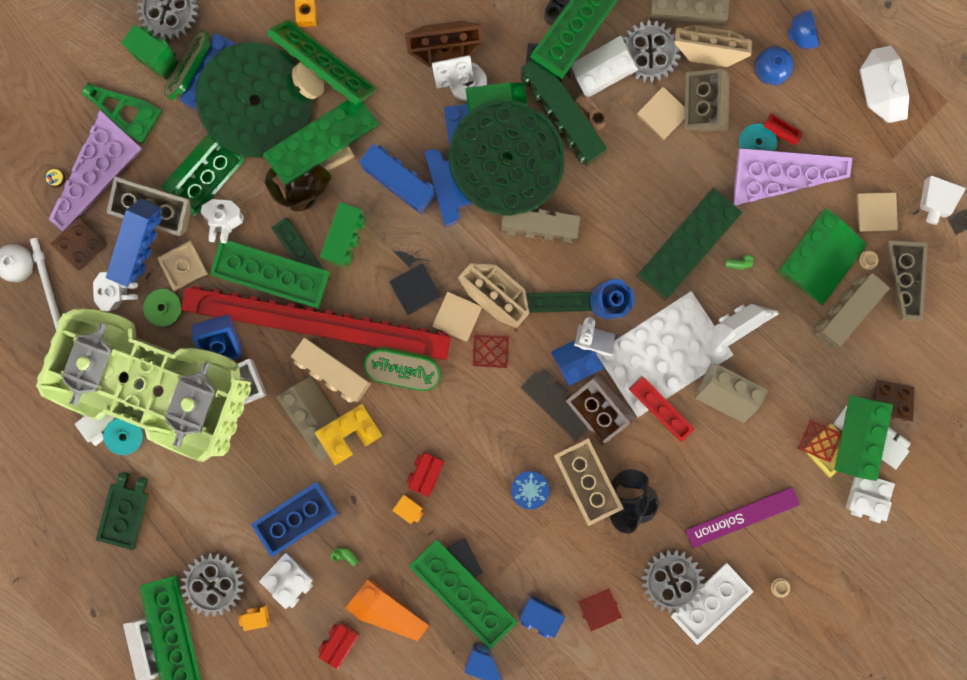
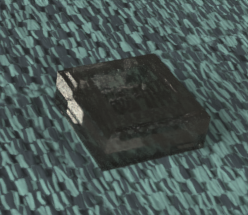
M966 209L947 218L955 235L967 230Z

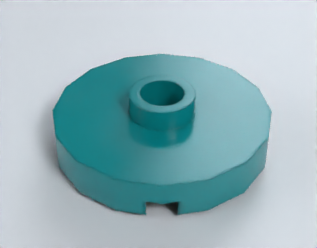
M752 124L741 133L738 140L739 148L775 151L777 137L775 133L763 127L764 124ZM755 140H761V145H757Z
M114 418L104 429V443L115 454H131L142 443V428ZM125 434L127 438L121 439L119 435Z

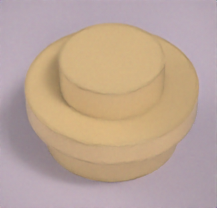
M865 251L859 257V263L864 269L871 270L878 265V255L873 251Z
M777 578L771 583V592L776 597H786L790 592V584L786 579Z

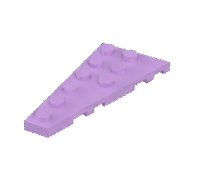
M100 110L97 115L98 118L90 130V135L71 170L72 174L64 185L65 189L61 197L58 198L49 217V220L62 232L94 203L113 182L114 177H118L143 150Z
M738 148L732 204L736 206L848 178L851 173L852 158Z

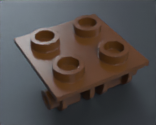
M80 218L50 243L78 271L106 246L88 227V224Z
M876 380L875 400L893 404L892 419L897 418L913 422L914 387Z

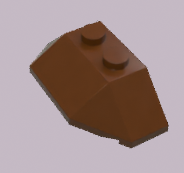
M466 21L425 25L405 34L408 54L428 67H432L434 62L469 55L471 57L483 44L481 24Z

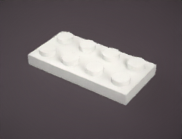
M726 562L703 583L705 587L699 588L703 595H696L699 602L693 600V608L686 605V612L681 607L679 608V614L676 613V610L670 614L674 621L697 645L753 593V590Z

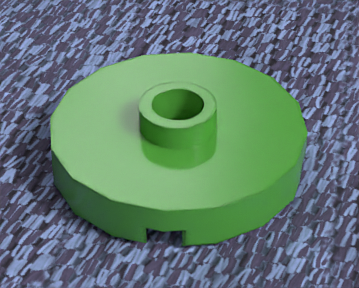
M158 289L147 296L144 301L143 311L150 323L158 327H167L175 324L181 317L182 302L176 293L168 289ZM162 304L165 305L164 311L159 309Z

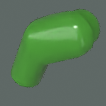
M744 255L743 260L727 258L726 268L738 270L750 268L754 264V257L752 255Z
M336 548L330 555L333 561L347 560L352 567L360 561L349 548Z

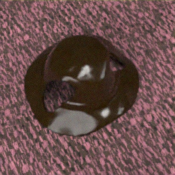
M318 165L285 187V200L279 185L273 181V178L277 175L270 168L265 177V186L278 204L288 207L292 211H305L311 208L318 198L325 193L332 177L324 167Z

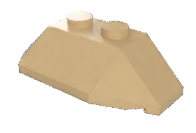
M699 25L676 28L675 44L689 61L729 67L751 56L752 40L745 39L742 35L733 31Z
M470 263L458 277L468 295L498 321L517 328L529 315L525 289L497 265Z

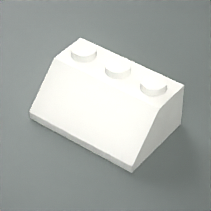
M622 36L580 58L572 65L575 77L584 95L587 97L598 93L639 70Z
M146 617L124 623L123 627L136 680H151L159 677Z

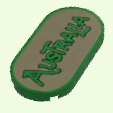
M199 31L190 40L171 73L164 89V95L170 100H176L177 94L181 95L185 92L210 47L208 39H211V35L207 32Z
M378 347L370 351L364 362L365 372L372 380L418 391H427L434 388L441 376V369L432 357L388 347Z

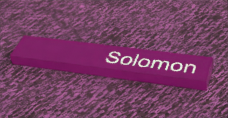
M789 487L685 529L692 548H695L792 509L800 504L793 487Z

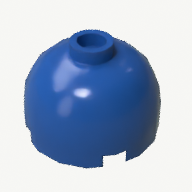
M812 10L797 14L791 22V29L788 30L790 41L794 40L795 44L802 49H812L820 46Z
M769 47L763 50L756 58L755 74L764 84L780 85L791 76L794 67L793 58L782 47Z

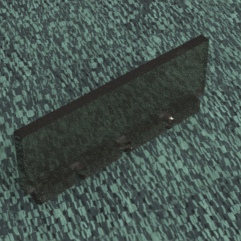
M545 369L539 374L535 372L520 388L576 441L585 432L587 427L566 402L572 395L569 394L564 399L562 396L567 390L557 380L550 385L549 382L553 377Z

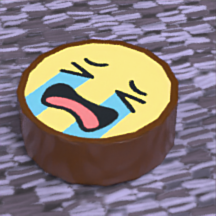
M52 168L46 172L45 181L52 188H59L65 183V175L58 168Z

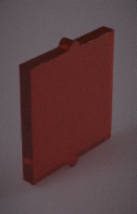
M609 588L578 601L584 614L583 618L586 619L591 631L622 618L617 608L618 603L614 601Z

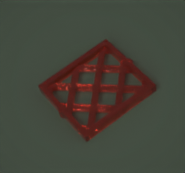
M474 335L473 366L507 368L509 337ZM481 338H489V339L484 343ZM493 338L502 340L499 343H497ZM477 340L483 344L478 349L476 348ZM491 340L496 344L492 349L486 345ZM504 341H506L505 350H503L500 346V344ZM485 346L489 352L483 356L480 350ZM497 347L502 351L499 356L493 353ZM476 353L482 357L478 362L475 361ZM490 353L495 357L491 363L486 359ZM503 354L506 356L504 364L499 359ZM485 360L487 364H479V363H480L481 361ZM498 361L501 365H492V364H493L494 362Z
M809 420L798 449L831 463L833 455L838 448L841 433ZM812 425L815 432L808 434L809 427ZM815 425L822 427V429L817 430ZM827 430H829V431H831V432H833V433H836V434H833V435L829 436V433H828ZM825 431L827 437L820 439L818 433ZM816 434L818 441L812 443L809 436ZM837 436V441L833 445L831 438ZM807 438L809 444L803 446L804 439ZM825 440H828L830 443V446L827 448H824L822 442ZM819 443L822 450L815 452L813 445ZM811 447L812 452L806 450L805 448ZM832 448V453L830 457H828L826 450ZM823 452L825 458L817 454Z

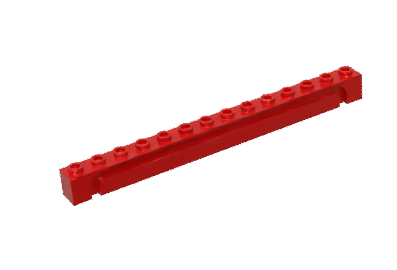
M192 285V288H185L181 308L185 312L217 318L230 314L233 321L376 348L388 347L423 354L447 361L451 337H447L448 333L437 331L436 334H431L429 329L418 328L415 331L410 330L408 325L399 324L398 327L391 326V322L380 320V324L373 323V319L361 317V320L353 319L354 315L342 313V317L335 316V312L328 310L319 313L316 312V308L307 306L303 310L298 309L296 304L286 303V306L278 305L279 301L267 299L266 303L259 301L260 298L248 296V299L241 298V294L232 292L229 295H223L221 290L211 289L210 292L203 291L204 287Z

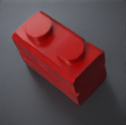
M425 452L422 455L418 454L414 463L417 468L414 473L410 472L406 481L409 484L408 488L430 497L445 461Z
M341 621L338 625L334 624L328 633L331 635L328 642L324 640L318 649L321 652L318 657L335 669L340 667L360 635L358 631Z

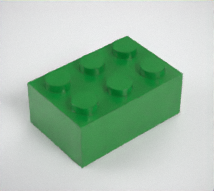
M134 24L121 42L136 60L165 80H167L178 63V60L175 58L176 54L161 38L153 36L152 32L144 26L139 28Z
M339 202L320 255L323 261L345 269L347 265H351L354 256L352 254L353 247L358 246L360 240L358 233L360 229H364L366 223L365 215L361 209Z

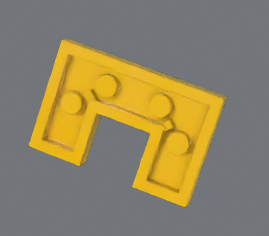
M363 404L315 432V435L335 466L353 455L343 439L347 435L355 431L365 447L382 437L381 432Z

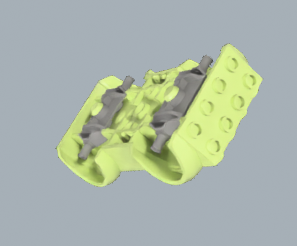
M73 309L62 314V317L58 320L57 331L51 339L49 352L44 358V366L37 377L38 382L36 385L42 397L98 421L106 415H111L145 429L148 440L199 462H204L211 456H224L228 452L231 435L237 429V419L244 410V400L251 391V382L241 378L239 366L232 359L212 351L196 348H181L176 352L169 351L138 339L135 325L130 320L117 314L96 309ZM122 372H127L129 375V380L126 383H122L119 380ZM139 379H142L144 386L139 390L136 383ZM157 385L162 386L164 390L160 397L155 396L153 392Z

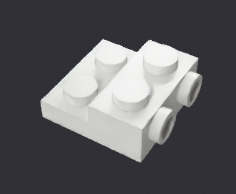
M854 477L845 509L851 510V515L861 518L863 514L870 516V521L881 523V520L887 521L892 504L890 499L895 484L881 479L873 481Z
M286 552L259 582L272 594V597L279 604L287 609L289 606L293 608L300 600L298 596L302 592L306 594L312 588L311 582L314 578Z

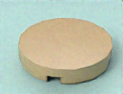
M302 62L292 69L293 82L296 87L298 86L301 89L299 92L309 99H315L323 94L324 81L314 71L305 67Z

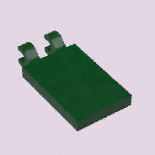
M122 472L118 474L117 483L110 484L96 541L134 550L149 493L144 492L148 478H137L134 490L126 487L130 474Z

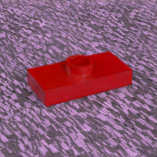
M770 113L763 127L775 133L778 138L785 139L795 146L803 134L802 131Z

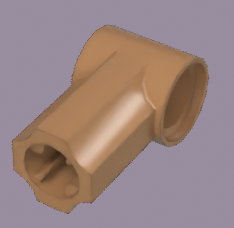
M584 94L579 96L575 103L594 130L603 129L607 120L606 113L599 109ZM595 116L602 117L603 121L601 123H595L593 121V118Z

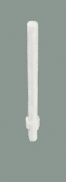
M32 238L30 239L34 253L32 257L34 262L37 263L57 331L60 314L45 266L44 252H41L38 239Z

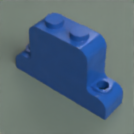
M436 149L424 151L445 227L453 226L460 218L458 208L472 205V203L456 187L450 173L449 161L444 160L443 153Z

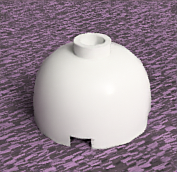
M8 244L1 247L0 277L9 282H22L26 280L33 272V264L35 265L32 253L27 248L18 244Z

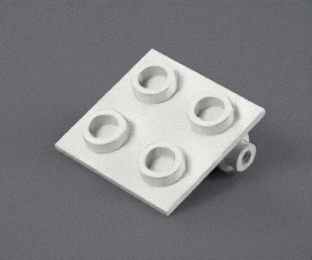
M470 55L432 63L436 88L474 81Z
M592 317L586 318L583 325H578L574 346L584 350H592L602 355L612 356L615 334L595 329V320Z

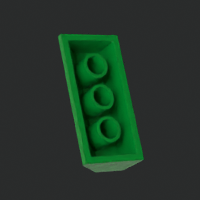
M207 134L162 184L161 188L168 193L188 198L190 200L191 213L196 216L201 210L202 205L215 195L245 159L219 146Z
M849 395L834 467L835 471L857 478L877 481L893 404L886 401Z

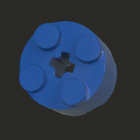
M620 279L599 283L593 287L590 296L593 313L603 319H615L627 315L635 302L632 288Z

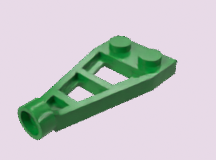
M90 82L82 90V96L90 99L125 134L144 144L162 114L160 109L144 100L102 89ZM107 97H112L119 101L114 111L104 106ZM124 106H132L138 109L131 123H126L120 116Z

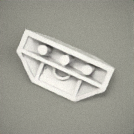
M892 46L872 49L859 70L867 107L887 123L906 120L908 116L909 93L901 58Z
M742 304L734 309L735 314L732 316L727 314L718 319L720 323L714 326L709 353L712 356L778 315V311L754 304L746 307Z

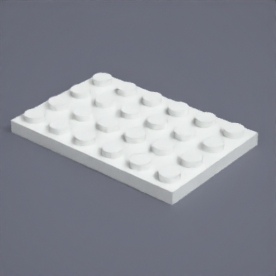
M692 291L615 340L612 356L596 353L601 364L637 418L647 412L648 409L630 392L629 388L641 376L667 399L704 375L710 364L719 365L733 356L729 347L712 356L709 353L714 324Z

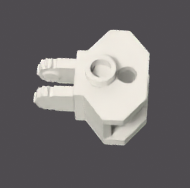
M212 199L203 204L201 208V214L210 226L209 242H215L217 232H221V243H226L228 234L232 232V229L243 223L244 216L240 212V208L230 200Z
M100 272L93 281L94 302L101 311L116 310L123 301L138 299L136 294L127 295V288L138 287L137 283H131L128 287L106 279L107 272Z

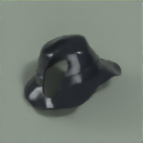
M633 469L620 472L611 482L616 495L619 485L625 488L642 489L644 491L643 495L633 499H624L617 495L623 510L609 516L616 530L631 534L636 531L640 524L654 518L658 511L659 499L656 491L649 486V479L645 473Z

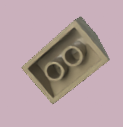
M713 69L686 72L684 129L707 132L728 130L730 74L725 70Z
M710 364L694 398L745 423L760 408L768 390L720 365Z

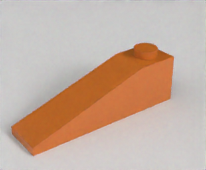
M370 577L345 607L361 621L416 641L420 639L430 626Z

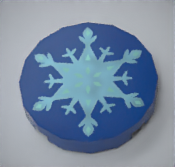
M522 472L512 483V497L517 505L524 509L532 510L539 508L549 497L550 489L548 482L543 475L537 472Z

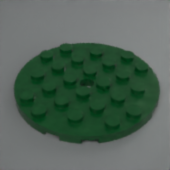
M256 42L234 44L214 55L204 67L196 87L197 113L202 126L212 140L235 155L245 158H264V152L307 126L311 113V99L302 95L299 92L301 89L298 86L296 87L293 82L292 69L297 64L279 49ZM252 95L259 98V104L256 106L252 105L249 101Z
M514 100L491 101L470 111L455 129L448 151L450 173L461 194L477 208L500 216L525 214L545 203L558 187L565 166L563 143L552 122L542 112L536 111L529 107L528 104ZM502 154H510L512 161L508 163L502 161Z

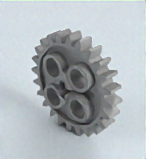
M142 0V3H137L138 7L141 8L137 10V13L141 16L138 20L143 23L142 26L147 28L152 34L154 33L153 36L156 38L161 35V39L164 41L167 36L170 41H173V36L180 40L181 33L187 36V29L193 31L190 25L197 24L194 18L199 17V14L195 12L200 9L196 5L198 0ZM180 2H184V7L178 9L177 5ZM154 12H160L158 17L152 18ZM172 19H177L175 25H169Z
M648 20L647 26L640 22V28L633 25L634 32L627 31L629 38L623 37L635 63L638 58L646 60V65L639 66L636 63L639 70L629 75L631 76L635 73V80L643 77V83H645L647 78H649L650 83H653L654 78H656L660 82L661 75L667 78V71L670 73L674 72L671 66H678L675 60H679L681 56L676 53L681 50L676 47L674 41L676 33L670 34L671 27L665 30V23L659 27L658 21L651 25L650 20ZM648 35L651 36V50L655 51L652 55V69L649 68V53L647 52L649 47ZM662 38L664 44L658 46L655 44L654 39ZM642 39L645 41V46L638 47L635 41ZM663 57L665 64H657L655 58Z
M667 550V556L660 552V559L653 556L655 562H647L650 569H644L643 571L647 573V576H642V579L647 581V583L642 584V587L648 588L644 595H651L648 601L655 600L654 607L660 604L662 612L665 608H668L669 614H671L672 609H675L676 613L679 614V608L681 607L686 612V605L693 608L692 601L699 602L696 595H703L699 588L705 587L704 584L700 583L701 580L705 579V577L699 576L702 569L695 568L698 562L692 564V556L686 559L685 552L678 556L677 550L674 555H671L670 551ZM681 564L684 567L683 573L675 574L672 570L673 566ZM665 566L669 567L673 578L679 580L676 585L681 598L677 597L673 585H668L667 582L670 581ZM656 572H664L666 579L663 582L656 581ZM683 582H689L692 589L690 592L684 593L680 585ZM664 590H672L674 597L671 600H665L662 596Z
M209 553L208 559L203 554L201 555V561L195 558V565L192 563L188 564L191 570L184 571L187 577L181 578V581L186 582V584L180 588L186 589L182 597L188 596L189 599L185 602L186 604L193 603L191 610L197 607V614L205 611L204 614L207 617L212 612V616L215 617L217 611L220 615H223L225 612L224 608L229 612L232 610L230 604L232 606L237 605L235 599L240 600L242 598L238 592L244 591L240 585L244 584L245 581L239 580L243 573H237L240 566L233 567L235 560L227 562L228 556L221 559V553H218L214 558L213 553ZM209 566H213L216 569L215 576H211L208 573ZM223 579L230 581V588H225L222 585ZM196 581L202 582V591L195 588ZM212 581L216 582L214 588H210V582ZM210 594H215L218 597L217 603L210 601Z

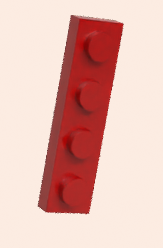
M643 376L629 388L630 392L680 442L695 430Z

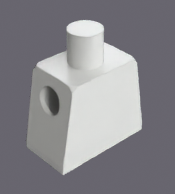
M934 176L926 178L920 203V209L929 212L926 222L937 225L940 216H950L966 188Z

